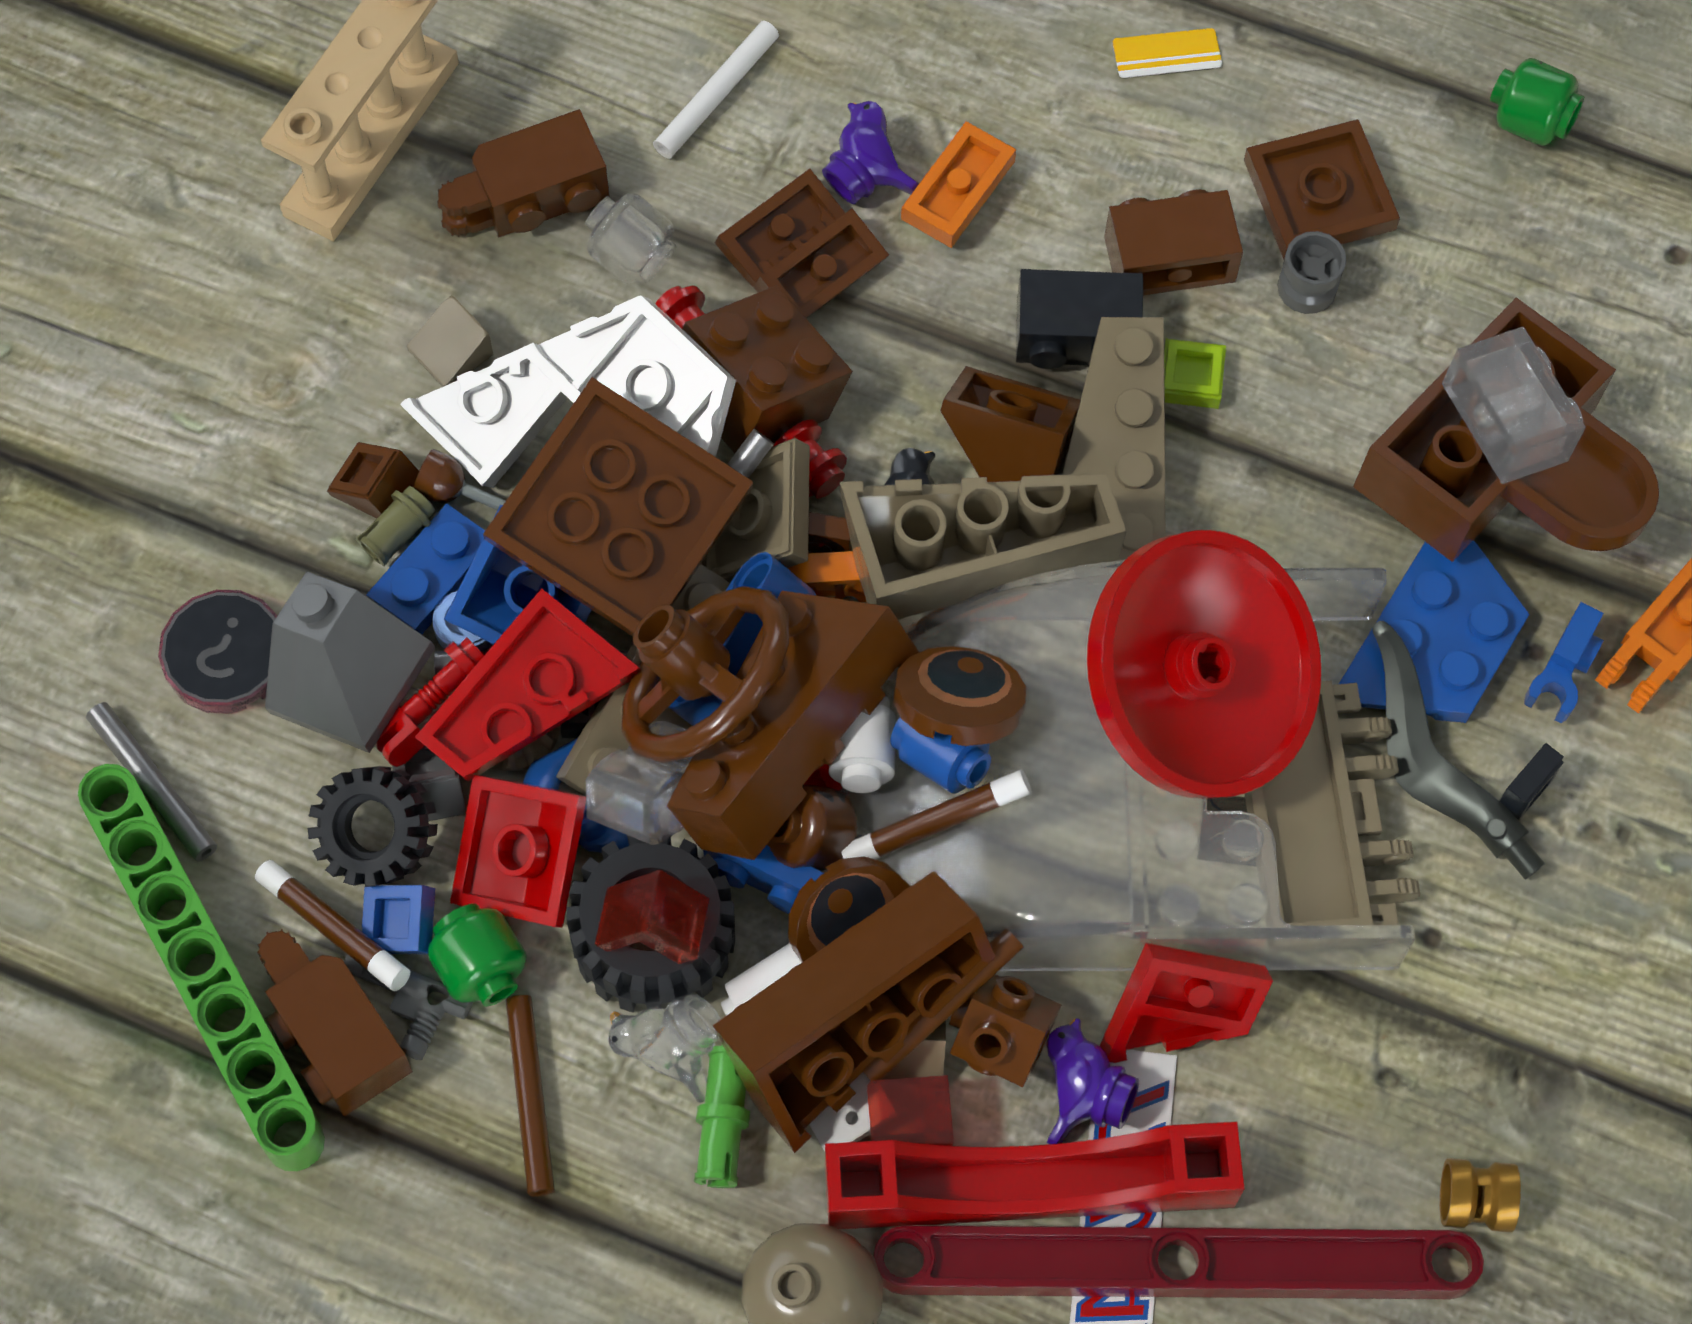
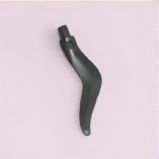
M1385 621L1376 622L1372 631L1383 658L1386 687V717L1390 719L1392 735L1386 738L1387 752L1389 756L1394 755V757H1397L1399 769L1398 773L1394 776L1395 779L1414 799L1468 827L1481 838L1496 858L1504 854L1525 880L1546 864L1524 839L1529 831L1491 793L1452 765L1436 749L1431 739L1423 694L1410 653L1402 638L1393 627Z

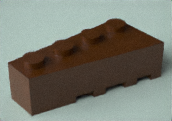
M789 591L780 592L777 599L789 614V646L777 678L756 709L727 737L692 757L666 805L702 850L755 860L807 795L802 787L815 770L824 764L829 766L845 747L840 738L859 714L863 712L871 715L886 696L881 689L883 684L908 657L919 653L889 606ZM763 626L736 675L742 681L755 662L763 640Z
M933 871L911 887L903 890L897 897L860 923L849 928L840 937L810 958L793 967L787 974L747 1002L736 1007L731 1013L712 1026L754 1105L790 1149L796 1153L812 1137L806 1127L828 1106L837 1113L856 1094L850 1084L878 1057L887 1064L905 1046L903 1041L908 1034L909 1025L920 1015L933 1019L995 958V954L979 916Z

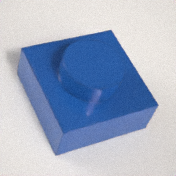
M377 885L365 887L362 932L389 954H428L429 944L433 937L435 888L425 885Z

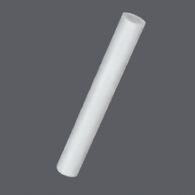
M761 21L653 142V146L659 154L667 159H671L777 40L779 33L771 23Z

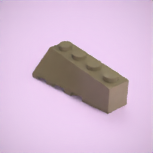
M1107 474L1022 476L1021 481L987 482V477L961 478V483L922 484V479L895 480V485L863 486V481L840 482L839 485L855 565L866 601L870 604L889 606L897 619L1119 560L1126 535V528Z

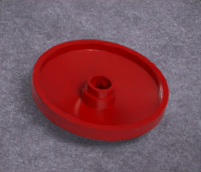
M1194 530L1165 536L1144 545L1131 554L1110 577L1100 594L1090 624L1087 643L1088 681L1096 713L1110 742L1126 763L1145 780L1160 789L1187 798H1221L1248 793L1273 780L1291 763L1302 748L1315 719L1320 697L1322 668L1316 628L1306 601L1297 585L1284 568L1266 551L1254 543L1230 533L1214 530Z

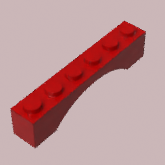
M1238 1122L1167 1125L1142 1132L1102 1139L1033 1146L965 1147L919 1144L898 1140L825 1144L828 1225L837 1229L1235 1208L1245 1190Z

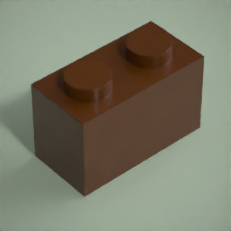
M1196 189L1187 191L1178 197L1151 201L1146 198H1133L1122 202L1120 205L1109 206L1104 239L1111 270L1116 273H1142L1143 296L1236 282L1243 249L1228 190L1208 192Z

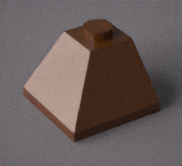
M965 366L943 399L940 411L979 477H987V482L1021 481L1022 476L1059 474L1074 428L1080 399Z

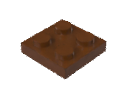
M1359 119L1246 148L1244 162L1283 260L1291 241L1296 236L1305 232L1319 231L1329 234L1342 245L1396 231L1400 217Z

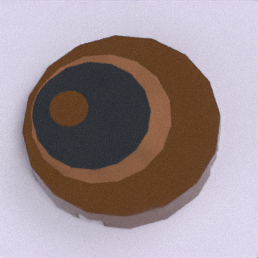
M957 646L928 648L908 657L899 667L893 704L900 718L921 735L934 739L936 731L944 735H951V744L961 746L990 744L1012 734L1018 727L1020 717L1024 713L1027 687L1017 670L1001 658L978 649Z
M865 856L840 859L826 866L825 868L828 872L820 875L816 881L810 878L799 890L789 913L788 939L793 951L801 963L840 937L849 928L860 923L911 886L887 863Z

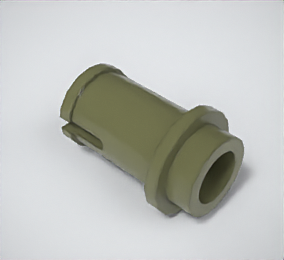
M408 486L403 493L396 490L391 495L394 502L362 534L355 538L362 549L382 566H385L389 559L420 528L428 527L431 524L429 519L436 513L431 503L411 486Z

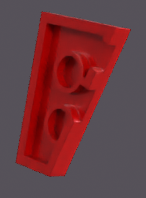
M541 588L415 738L469 782L472 780L473 775L484 773L627 684L641 669Z

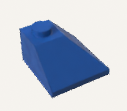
M500 504L495 516L497 515V513L503 505ZM483 539L444 620L495 644L541 588L585 624L592 610Z

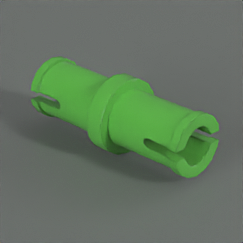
M721 1045L709 1048L705 1103L697 1106L696 1122L702 1125L694 1182L704 1185L706 1180H708L707 1187L734 1188L738 1185L737 1169L741 1132L749 1127L750 1111L744 1108L746 1088L725 1048Z

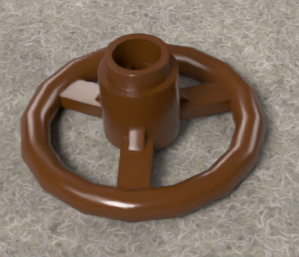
M741 586L714 594L688 611L683 609L675 610L670 605L658 606L640 621L633 635V643L639 649L641 662L638 667L641 670L632 677L622 702L621 729L634 753L640 757L661 763L695 756L727 737L756 709L777 678L789 646V614L771 591ZM746 612L756 614L762 620L763 640L753 666L742 681L728 671L730 653L723 644ZM714 695L724 702L710 716L685 731L662 736L652 733L648 727L679 696L685 700H695Z

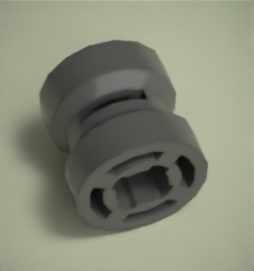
M1319 231L1305 232L1296 236L1288 245L1277 283L1278 293L1284 304L1294 311L1313 314L1327 309L1334 302L1346 265L1345 250L1340 242L1331 235Z

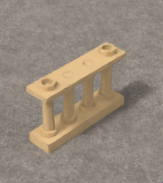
M362 0L261 139L262 146L300 165L302 168L301 175L280 203L283 217L333 242L338 237L459 64L456 50L423 35L421 24L438 0Z

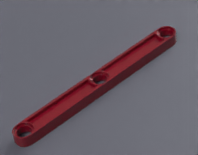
M899 1226L891 1228L882 1234L876 1243L873 1255L883 1281V1287L892 1293L901 1295L1450 1300L1460 1298L1471 1291L1483 1273L1484 1265L1481 1249L1476 1242L1466 1234L1452 1230ZM900 1243L913 1245L923 1256V1267L912 1277L902 1278L895 1276L889 1272L884 1262V1256L889 1248ZM1177 1245L1189 1250L1196 1261L1195 1273L1183 1280L1171 1279L1166 1276L1158 1263V1255L1163 1249L1168 1246ZM1441 1248H1452L1462 1253L1469 1267L1468 1276L1464 1280L1454 1283L1443 1280L1433 1270L1432 1254Z

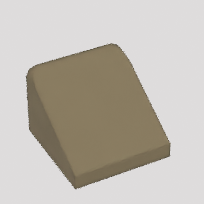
M452 295L441 303L407 345L408 351L442 387L457 381V376L473 371L493 356L488 332Z

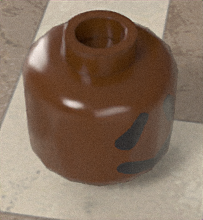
M803 784L802 787L807 795L767 845L776 859L788 867L802 868L811 866L822 872L827 870L826 866L844 859L841 852L856 839L858 830L856 812L850 800L837 789Z

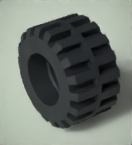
M656 832L655 843H643L642 833L627 835L628 847L619 850L614 841L601 848L603 861L598 863L590 857L581 867L583 881H573L569 892L571 907H567V925L574 958L577 959L579 971L586 983L593 981L596 994L607 1002L612 996L617 997L620 1009L634 1013L637 1003L646 1004L648 1015L662 1014L661 1004L673 1002L676 1011L690 1006L689 995L696 992L701 998H704L713 990L712 978L714 976L723 978L729 967L728 954L734 953L735 946L734 901L731 900V888L726 876H719L718 863L709 854L700 859L698 857L697 845L685 838L678 848L672 846L670 834ZM650 897L669 899L682 906L691 916V924L686 933L676 943L661 950L642 951L634 949L621 942L613 933L614 923L620 913L630 904L640 899Z

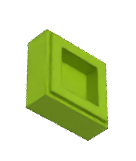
M1166 338L1164 344V403L1219 409L1222 396L1226 345Z

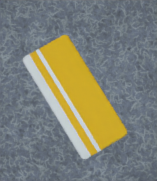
M1213 28L1113 39L1118 74L1121 78L1212 69L1222 66L1216 31Z

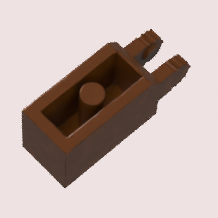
M578 109L478 145L472 157L474 172L454 178L453 182L447 181V184H442V188L438 189L439 200L437 203L438 208L442 209V227L446 228L451 233V236H466L468 232L475 233L492 226L498 238L513 232L525 233L534 230L543 221L568 212L579 213L587 211L598 204L599 201L609 198L607 167L582 112Z
M283 929L271 933L266 932L267 935L260 944H257L259 947L257 953L262 964L264 963L267 974L274 983V986L266 990L265 993L275 1012L265 1019L286 1052L298 1045L310 1065L301 1070L300 1073L321 1105L333 1099L345 1117L413 1072L405 1053L342 958L321 955L310 962L299 943H296L295 937H291L289 932L285 933Z

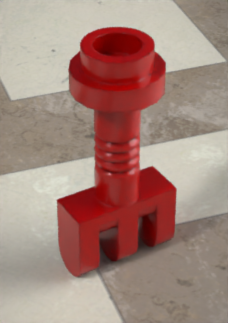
M468 637L459 645L452 641L444 649L452 660L433 676L432 680L428 681V685H424L423 689L415 693L402 706L399 705L374 746L383 753L384 758L390 765L398 767L405 764L424 747L415 738L421 730L418 725L433 712V709H437L438 705L447 700V696L454 692L483 658L484 654Z

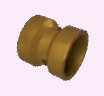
M1447 1158L1443 1166L1440 1183L1439 1207L1442 1225L1444 1227L1465 1228L1471 1222L1485 1223L1491 1231L1512 1233L1516 1228L1520 1210L1521 1182L1518 1166L1511 1163L1494 1162L1489 1168L1474 1167L1469 1160Z

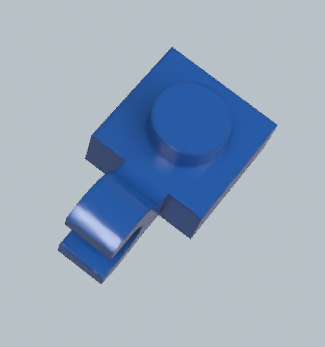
M1580 602L1545 669L1532 681L1527 690L1524 705L1532 708L1541 693L1550 692L1555 694L1561 702V707L1556 714L1555 721L1563 723L1568 719L1578 701V690L1572 680V673L1574 669H1577L1586 674L1604 641L1593 635L1604 614L1603 612Z

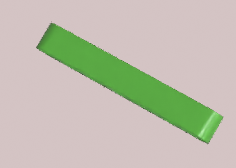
M103 764L94 767L85 774L79 784L78 798L80 805L256 1140L276 1167L284 1171L296 1172L309 1168L319 1159L324 1150L325 1136L323 1129L135 777L128 769L118 764ZM117 793L128 794L127 800L119 809L111 812L100 811L101 805L109 796ZM145 846L157 848L153 858L146 864L139 866L128 864L129 858L137 849ZM171 900H183L186 902L182 913L171 920L156 919L159 909L166 902ZM201 954H212L215 956L214 964L206 973L198 976L185 974L188 963L194 957ZM230 1009L245 1011V1017L241 1025L229 1032L214 1030L215 1022L223 1012ZM262 1064L276 1067L274 1077L265 1087L259 1089L244 1087V1079L254 1067ZM301 1121L306 1124L305 1134L295 1145L279 1147L274 1144V1136L278 1128L284 1123Z

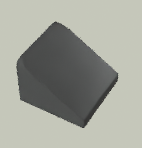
M426 746L421 748L405 764L398 767L392 766V771L403 770L412 775L409 779L410 783H421L428 791L421 797L424 803L433 802L436 813L428 814L429 821L459 816L465 813L466 807L461 776Z

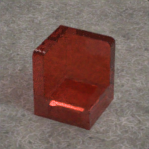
M662 870L608 887L595 945L608 952L641 942L678 964L697 959L710 898Z
M948 1075L873 1080L868 1083L867 1098L870 1141L898 1140L919 1144L953 1146L954 1137Z

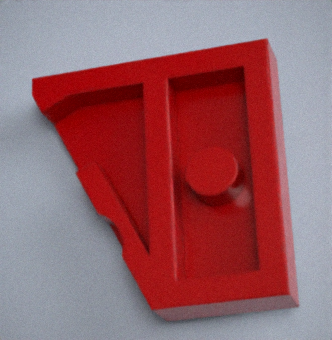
M1146 942L1099 1046L1106 1052L1109 1062L1118 1063L1127 1061L1126 1050L1160 1042L1163 1043L1166 1052L1192 1047L1197 1042L1206 1039L1220 1041L1247 1035L1273 983V979L1265 965Z

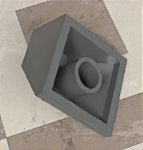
M306 571L272 625L265 708L272 715L370 753L436 647L429 639L358 590Z

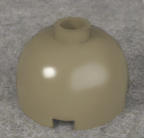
M798 1223L772 1233L754 1250L743 1273L741 1302L748 1324H876L882 1311L883 1281L875 1258L854 1236L828 1224Z

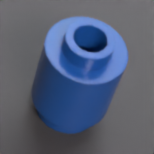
M900 717L893 728L890 742L891 746L899 751L900 760L950 793H959L966 787L971 789L977 786L983 780L991 765V756L988 754L990 744L973 746L951 744V735H944L936 731L934 739L919 734Z

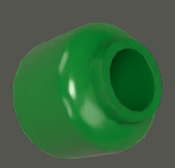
M1528 58L1514 72L1506 68L1502 71L1493 88L1490 102L1498 105L1496 122L1501 129L1537 145L1545 146L1550 144L1556 137L1565 139L1579 116L1585 96L1578 94V81L1575 76L1535 58Z
M468 904L453 910L436 923L433 927L435 937L429 944L428 957L453 999L462 1003L480 1000L483 1006L489 1007L505 1000L517 990L518 984L515 979L525 968L527 955L507 919L501 912L493 908L481 909L477 904Z

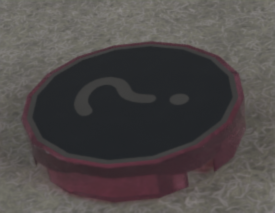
M216 589L192 597L173 612L161 632L158 658L167 683L185 704L206 713L232 714L247 709V704L255 702L260 697L263 700L266 698L272 625L278 615L264 600L241 590Z

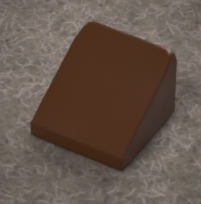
M358 442L333 479L327 492L332 497L377 519L394 502L391 495L396 490L403 493L408 486L414 488L419 470L401 450Z

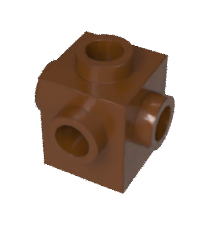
M995 974L952 1014L949 1025L959 1029L950 1054L965 1060L972 1069L981 1074L999 1076L1020 1087H1024L1040 1059L1062 1004L1034 992L1033 988L1021 979L1011 976L1001 977Z

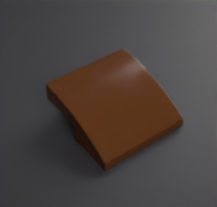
M811 169L805 171L721 233L714 242L757 292L777 285L806 319L889 256L888 252L853 208L845 213Z

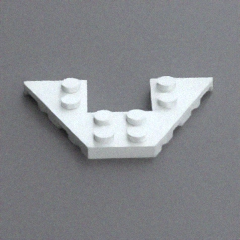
M640 295L615 306L611 313L599 318L590 317L570 326L571 330L541 344H529L495 359L489 367L477 372L468 371L457 376V381L416 399L407 398L400 404L482 486L493 488L566 399L569 398L574 403L592 377L716 457L736 380L651 299Z

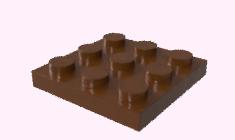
M592 377L485 530L483 536L484 540L633 636L640 621L650 611L661 605H674L752 490L754 482Z

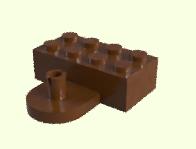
M1517 297L1370 446L1353 485L1357 491L1451 562L1463 552L1508 502L1554 537L1568 545L1590 551H1609L1631 543L1644 531L1656 510L1659 499L1657 477L1646 457L1636 447L1591 415L1595 411L1616 369Z

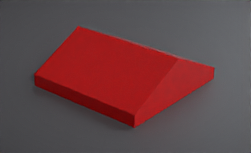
M473 775L450 904L459 906L477 904L481 909L493 908L507 917L563 928L587 797L552 788Z

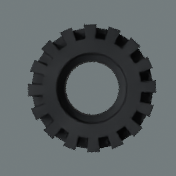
M386 766L351 769V772L339 773L331 778L334 782L333 785L322 786L316 794L323 799L322 803L311 805L308 815L309 817L318 818L317 827L307 829L308 838H318L321 847L312 850L317 861L327 859L330 862L325 871L333 877L345 876L343 883L353 886L365 884V887L402 880L404 875L415 873L422 866L418 861L420 858L430 856L434 846L427 844L428 837L437 836L438 824H429L428 814L436 813L434 803H424L421 796L428 791L421 783H410L409 779L412 775L403 770L391 771L392 767ZM369 800L383 804L390 811L394 820L393 837L389 844L378 852L363 848L356 841L352 832V818L355 811L361 804Z

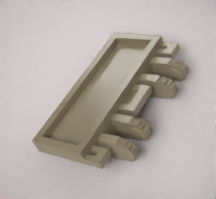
M1332 680L1321 681L1320 697L1315 719L1302 748L1291 763L1273 780L1258 789L1245 793L1268 944L1396 934L1400 929L1395 903L1412 901L1421 895L1419 882L1416 879L1397 878L1366 881L1364 867L1401 864L1413 858L1414 854L1412 842H1409V840L1396 839L1393 841L1359 842V836L1380 835L1383 831L1374 781L1395 776L1399 769L1397 757H1394V755L1345 757L1343 745L1360 744L1363 742L1374 743L1389 738L1392 735L1390 719L1387 717L1338 719V714L1358 713L1361 710L1357 683L1332 685Z

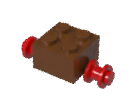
M692 285L684 288L675 286L663 293L655 304L736 380L721 439L735 454L753 429L759 431L775 443L773 446L796 438L810 446L809 497L815 496L817 499H820L832 493L845 478V473L842 470L847 463V457L839 448L825 451L819 445L818 441L822 434V428L818 423L829 419L853 372L777 285L707 314L701 310L705 303V295L697 286Z

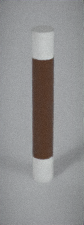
M1020 769L857 838L841 852L844 859L865 856L876 860L1032 793L1030 784L1025 773Z
M268 860L258 868L255 880L388 988L392 991H397L406 984L410 977V970L276 862Z

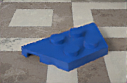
M1474 540L1453 562L1424 542L1376 622H1387L1394 628L1406 645L1416 668L1426 715L1439 721L1466 723L1530 614ZM1371 630L1339 684L1357 683L1361 707L1386 710L1383 658L1377 640Z

